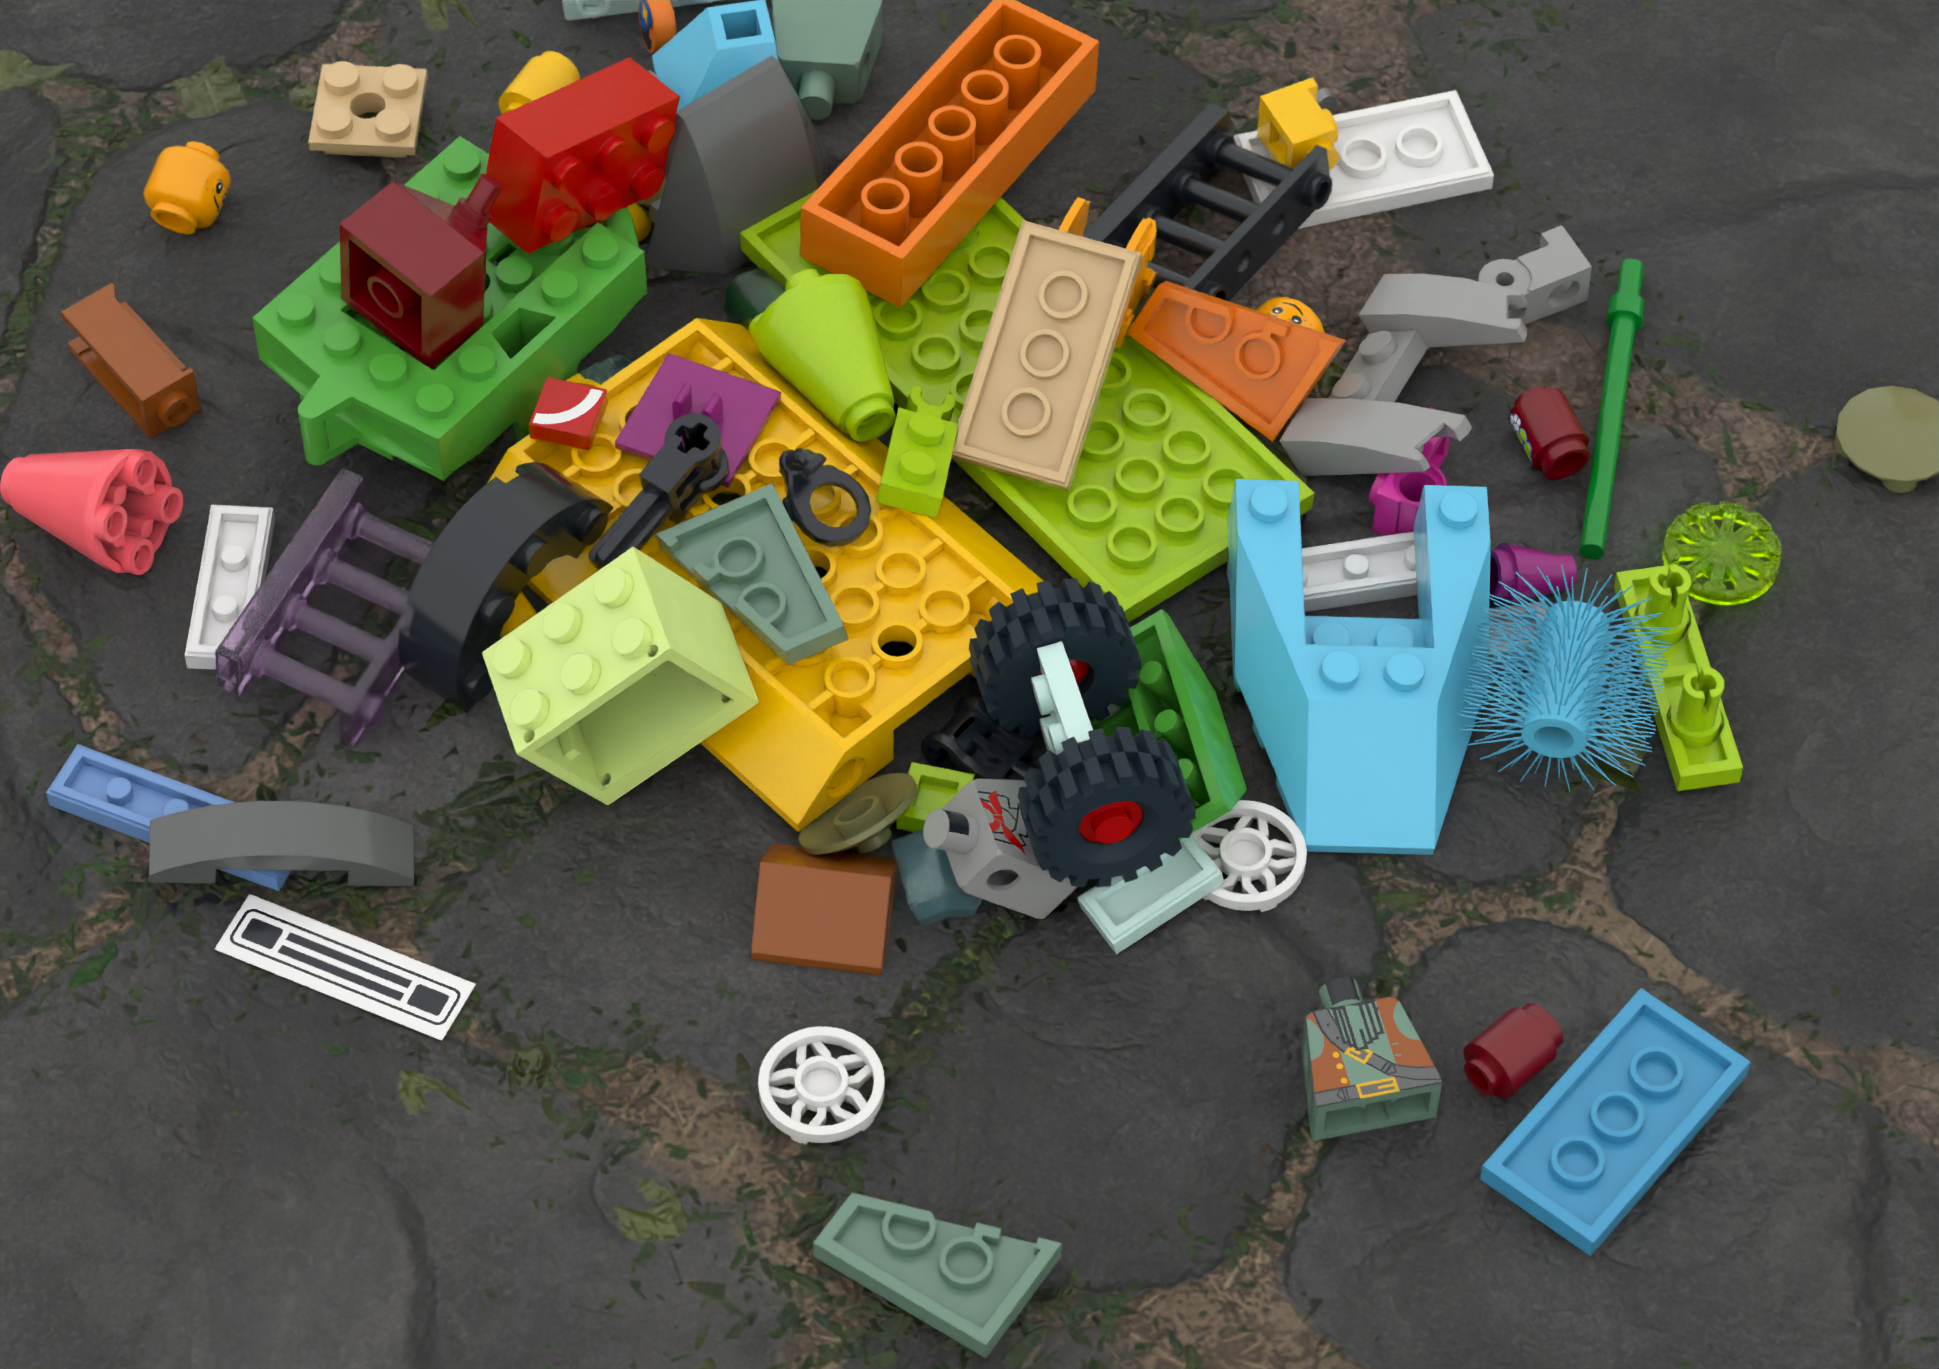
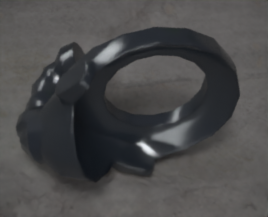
M804 448L783 452L779 458V472L783 476L786 493L782 503L791 521H794L803 534L814 542L829 547L846 546L858 540L868 528L871 515L869 496L861 484L848 473L832 465H823L827 458L821 453H814ZM832 485L842 488L849 493L855 502L857 510L853 522L844 527H831L819 521L811 511L810 498L814 490L822 486Z

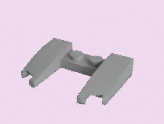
M1384 274L1359 313V317L1369 334L1361 342L1359 350L1340 380L1334 385L1329 398H1306L1279 440L1300 475L1322 476L1425 472L1430 468L1426 458L1421 454L1424 444L1432 437H1452L1461 441L1469 434L1472 426L1465 415L1395 402L1424 353L1430 347L1524 342L1527 337V328L1522 319H1509V310H1519L1527 307V300L1522 291L1460 277L1431 274Z

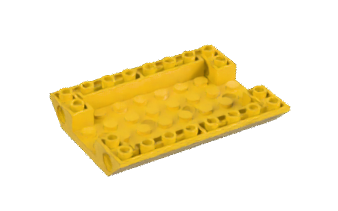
M696 318L598 386V388L607 389L608 405L590 450L532 439L529 434L507 450L488 483L495 477L507 483L519 476L515 472L518 465L540 462L553 467L614 507L608 515V523L603 534L595 543L586 546L578 558L565 555L553 559L537 576L532 577L527 583L536 594L550 605L598 571L588 559L590 550L643 489L639 474L651 460L615 448V441L668 353L781 392L780 401L729 488L721 485L716 490L703 494L679 524L721 506L711 500L716 494L721 492L726 494L737 493L740 496H744L773 483L782 501L786 497L784 479L779 472V458L783 452L797 448L809 449L814 453L823 454L827 458L823 465H832L848 473L861 484L869 496L871 515L868 528L858 540L846 546L829 547L816 543L803 534L797 524L792 521L814 567H822L828 572L820 579L845 627L848 640L788 665L722 605L759 703L706 738L701 744L799 832L894 760V730L967 674L970 673L976 678L969 658L971 657L969 642L970 638H977L974 628L980 619L992 621L989 609L998 601L1006 607L1012 604L1013 600L1010 594L1021 588L1024 589L1026 595L1038 592L1037 583L1044 581L944 495L937 518L877 503L876 498L888 447L877 438L866 442H857L852 439L850 434L840 431L764 360L745 325ZM832 485L822 486L811 494V511L823 524L831 527H844L855 519L857 512L855 502L850 494L842 488ZM667 518L640 551L715 598L660 548L656 534L678 525ZM893 641L907 642L914 649L907 655L896 657L884 653L881 647Z

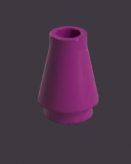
M1501 543L1495 549H1490V594L1514 603L1519 602L1511 595V592L1504 588L1506 586L1498 582L1500 581L1530 599L1537 598V595L1515 572L1543 596L1552 594V590L1537 567L1546 579V576H1548L1555 593L1558 592L1557 586L1559 592H1567L1561 565L1564 570L1568 590L1571 591V577H1573V588L1577 580L1575 560L1570 554H1553ZM1512 591L1513 593H1515L1517 596H1519V597L1522 598L1523 600H1528V599L1524 598L1523 596L1519 595L1518 593ZM1490 596V598H1493V599H1495V600H1497V601H1499V602H1502V603H1504V604H1506V605H1510V604H1511V603H1509V602H1506V601H1503V600H1501V599H1498V598H1495V597Z

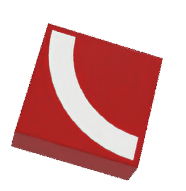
M547 377L529 422L530 438L590 450L608 405L607 389Z

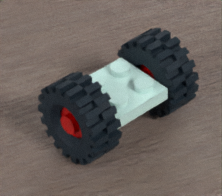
M1064 579L1062 587L1053 589L1050 580L1037 583L1038 592L1026 595L1024 589L1021 588L1010 594L1013 600L1012 604L1006 607L998 601L989 609L992 621L980 619L974 630L977 638H970L969 651L971 657L969 658L988 714L993 721L998 718L1000 726L1009 732L1018 725L1021 736L1034 737L1037 729L1042 730L1048 750L1039 758L1042 770L1029 768L1024 776L1027 787H1019L1018 792L1019 809L1040 868L1043 871L1048 869L1050 877L1058 882L1063 881L1068 876L1071 886L1084 888L1088 879H1094L1097 888L1111 886L1112 877L1121 875L1126 883L1138 879L1136 870L1144 866L1151 872L1163 865L1160 857L1162 854L1166 853L1174 857L1182 849L1179 838L1190 837L1193 831L1191 820L1196 819L1195 808L1176 754L1172 752L1170 744L1163 738L1156 742L1153 732L1144 729L1133 738L1130 727H1116L1114 735L1105 737L1102 728L1092 729L1089 718L1094 716L1098 722H1101L1109 717L1108 706L1112 703L1121 707L1129 699L1126 688L1136 689L1140 680L1137 670L1142 669L1141 658L1123 607L1119 605L1117 597L1110 591L1103 595L1101 586L1090 581L1083 590L1080 589L1077 579Z

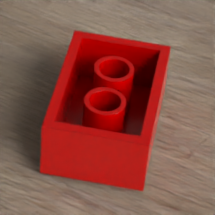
M629 57L496 117L486 175L499 181L503 188L488 211L492 215L489 223L529 254L552 242H559L569 234L596 221H603L613 213L640 200L651 198L660 191L664 181V168L670 141L675 132L674 122L680 96Z

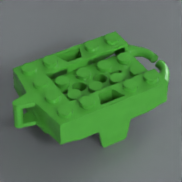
M459 136L411 178L405 186L455 206L459 198H467L481 174H486L489 154ZM623 208L606 219V226L597 222L589 231L582 228L569 234L559 242H552L529 254L491 223H488L483 326L433 369L419 362L405 349H399L400 345L341 299L339 241L252 318L259 359L300 394L302 402L298 406V415L306 461L312 465H323L353 446L360 444L392 461L397 457L444 481L455 470L485 450L509 426H513L518 442L530 434L529 422L547 377L565 381L576 375L577 366L580 361L618 326L635 304L647 294L645 252L639 248L633 218L628 208ZM494 261H496V262H498L499 264H498V266H495V265L492 264V263H493Z

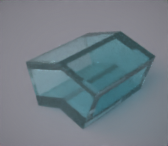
M923 829L891 841L909 907L922 927L947 917L974 916L982 899L965 893L958 886L946 851L929 847L924 840Z

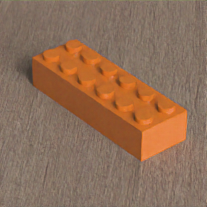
M992 0L801 206L800 257L833 274H847L856 278L866 291L902 308L1096 91L1099 41L1016 0Z

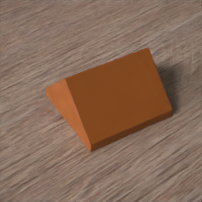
M772 843L760 861L751 959L882 976L901 870V859L846 852L814 855L805 852L802 847Z

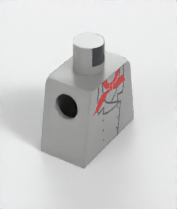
M975 779L968 782L942 809H935L927 816L923 828L926 844L931 848L946 851L957 884L965 893L1034 918L1045 919L1077 887L1071 886L1068 876L1061 882L1054 880L1050 877L1049 870L1043 871L1037 863L1019 809V787H1027L1025 780Z

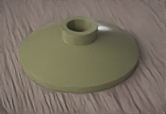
M907 773L886 774L863 782L859 787L801 830L799 842L805 852L814 855L841 852L853 847L856 848L858 853H867L879 848L892 835L889 827L901 817L914 800L918 789L916 782Z

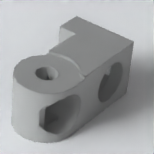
M1561 225L1541 233L1539 249L1522 255L1516 260L1498 259L1486 264L1479 273V281L1522 291L1527 300V307L1519 310H1509V319L1521 318L1524 324H1528L1588 301L1592 266Z

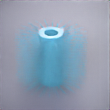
M1561 565L1568 595L1567 601H1562L1558 586L1559 597L1555 593L1548 576H1546V579L1537 567L1555 595L1558 603L1553 604L1515 572L1537 595L1543 605L1500 581L1498 582L1506 586L1504 588L1511 592V595L1522 605L1487 593V595L1525 608L1529 614L1493 598L1489 599L1521 614L1513 613L1495 602L1494 604L1501 607L1500 610L1502 611L1481 607V609L1506 613L1508 617L1481 611L1512 620L1514 623H1506L1482 614V616L1501 623H1494L1485 619L1491 623L1482 624H1489L1493 627L1480 625L1479 627L1494 628L1495 631L1478 628L1477 630L1501 634L1502 636L1495 637L1476 632L1492 638L1487 639L1478 636L1487 640H1480L1486 644L1478 645H1485L1487 648L1475 646L1474 648L1492 651H1490L1491 653L1478 650L1472 651L1494 655V658L1472 654L1487 658L1485 660L1491 659L1494 661H1484L1473 657L1482 661H1476L1480 665L1473 666H1485L1491 670L1480 667L1482 669L1470 668L1487 671L1486 674L1468 671L1470 673L1490 676L1488 677L1490 679L1467 674V676L1481 679L1480 681L1488 682L1481 683L1469 678L1468 680L1477 682L1471 683L1474 686H1469L1476 688V690H1465L1481 692L1486 696L1465 692L1463 694L1483 697L1484 699L1488 698V700H1477L1463 696L1464 698L1483 703L1475 704L1464 700L1470 703L1469 706L1476 705L1481 707H1464V709H1483L1495 712V714L1460 711L1489 715L1487 718L1459 714L1460 716L1485 720L1472 722L1471 724L1483 722L1500 723L1465 727H1508L1502 730H1459L1496 732L1475 742L1514 733H1522V736L1467 745L1515 740L1510 745L1491 755L1480 758V760L1523 745L1529 747L1522 755L1498 772L1512 764V767L1527 753L1528 755L1524 760L1527 759L1532 751L1539 753L1520 782L1540 755L1542 756L1534 774H1536L1543 756H1548L1549 762L1544 787H1546L1552 757L1558 758L1559 779L1561 760L1569 791L1570 787L1563 758L1568 757L1571 759L1573 770H1575L1574 762L1583 780L1585 778L1594 791V788L1578 766L1574 757L1576 755L1583 758L1612 784L1614 783L1593 761L1590 754L1633 777L1590 752L1585 747H1592L1624 770L1626 769L1619 765L1620 763L1612 755L1646 766L1645 764L1607 751L1602 744L1640 761L1642 760L1611 745L1620 746L1633 754L1635 753L1630 751L1631 749L1652 752L1629 747L1624 742L1652 748L1621 739L1618 736L1630 737L1650 744L1635 737L1646 739L1644 737L1652 736H1642L1634 732L1640 734L1655 733L1637 731L1634 728L1656 729L1632 724L1643 723L1655 727V725L1645 723V720L1654 722L1648 720L1651 717L1647 715L1656 714H1643L1637 710H1641L1644 713L1645 711L1659 712L1638 708L1639 705L1660 708L1640 704L1641 702L1638 701L1660 705L1647 701L1649 699L1640 698L1647 697L1658 701L1651 697H1655L1652 694H1660V692H1646L1642 689L1649 691L1648 689L1663 691V689L1643 687V684L1664 686L1646 683L1644 679L1663 684V682L1651 678L1654 677L1661 680V678L1653 675H1659L1655 672L1664 671H1656L1652 668H1667L1647 666L1642 661L1668 666L1667 664L1644 659L1652 658L1668 662L1654 658L1657 656L1666 658L1658 655L1663 654V652L1652 653L1647 651H1668V649H1646L1634 645L1671 648V646L1642 642L1648 640L1671 645L1672 643L1652 640V636L1661 634L1640 637L1630 635L1667 631L1622 632L1627 629H1672L1633 627L1648 619L1658 617L1654 615L1665 614V612L1614 619L1636 605L1652 599L1649 598L1604 614L1602 610L1608 604L1634 586L1632 585L1621 594H1619L1622 591L1620 590L1610 601L1603 605L1607 599L1606 597L1599 608L1593 606L1612 574L1591 603L1590 601L1598 581L1588 603L1582 602L1588 568H1586L1580 601H1574L1573 577H1571V601L1564 570ZM1512 591L1518 593L1524 598L1530 600L1536 605L1547 610L1546 614L1533 607L1531 604L1517 596ZM1534 612H1536V613H1538V614H1541L1542 616L1545 617V619H1544V618H1540V617H1539L1537 614H1535ZM1511 615H1515L1516 617L1522 619L1523 621H1519V620H1517L1516 618H1514V617L1511 616ZM1653 616L1619 625L1609 626V622ZM1522 617L1534 619L1537 624H1533ZM1501 625H1509L1517 629H1510ZM1527 626H1533L1539 630L1533 631ZM1620 628L1615 631H1608V629ZM1503 630H1508L1514 634H1508ZM1616 635H1621L1632 638L1615 639L1614 637ZM1632 639H1642V640L1633 641V642L1626 641V640H1632ZM1521 640H1529L1530 642L1524 643ZM1495 641H1507L1509 644H1501ZM1618 642L1622 644L1613 646L1609 643ZM1496 646H1504L1510 648V650L1501 649ZM1525 649H1532V650H1534V651H1533V652H1528V651L1525 650ZM1630 650H1642L1648 653H1637ZM1632 655H1640L1644 657L1633 658ZM1493 662H1501L1504 665H1496ZM1605 664H1612L1614 667H1609ZM1631 666H1638L1644 670H1637ZM1491 667H1499L1505 671H1498ZM1522 670H1527L1530 673H1523ZM1629 671H1636L1643 674L1635 675L1630 673ZM1495 683L1498 684L1500 687H1493L1487 684ZM1608 685L1610 688L1606 689L1602 686ZM1632 687V688L1638 689V690H1640V691H1642V692L1632 691V690H1629V689H1627V688ZM1485 688H1493L1501 692H1491ZM1522 691V692L1525 693V694L1519 695V694L1516 693V692ZM1626 693H1635L1641 696H1630ZM1640 693H1647L1651 696H1646ZM1508 698H1513V699H1515L1517 702H1514V701H1512V700H1510V699H1508ZM1495 700L1499 703H1488L1485 701ZM1480 705H1492L1499 708H1486ZM1597 707H1604L1607 710H1601ZM1625 709H1630V710H1633V711H1635V712H1637V713H1629V712L1624 711V710H1625ZM1518 713L1520 716H1509L1507 714ZM1623 715H1633L1638 718H1627ZM1609 716L1612 719H1604L1603 717ZM1493 717H1506V718H1499V719H1493V720H1490V719H1489V718H1493ZM1514 719L1516 722L1506 723L1499 720ZM1619 725H1625V726L1629 727V728L1632 729V730L1625 729V728H1623V727H1621V726H1619ZM1517 727L1522 728L1521 730H1511ZM1600 728L1607 734L1599 733L1594 729ZM1616 730L1628 731L1634 735H1627ZM1596 736H1602L1613 743L1600 741ZM1610 738L1616 739L1617 741H1619V742L1622 743L1623 745H1620V744L1616 743L1615 741L1611 740ZM1587 741L1594 742L1598 747L1591 745Z

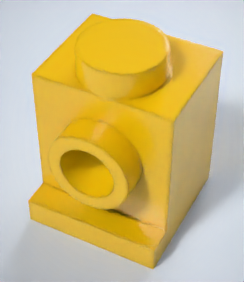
M1313 77L1260 96L1257 137L1274 161L1295 168L1316 145L1327 149L1330 171L1339 160V153L1334 147V143L1338 141V128L1331 112L1326 108L1321 109L1317 103L1318 85Z

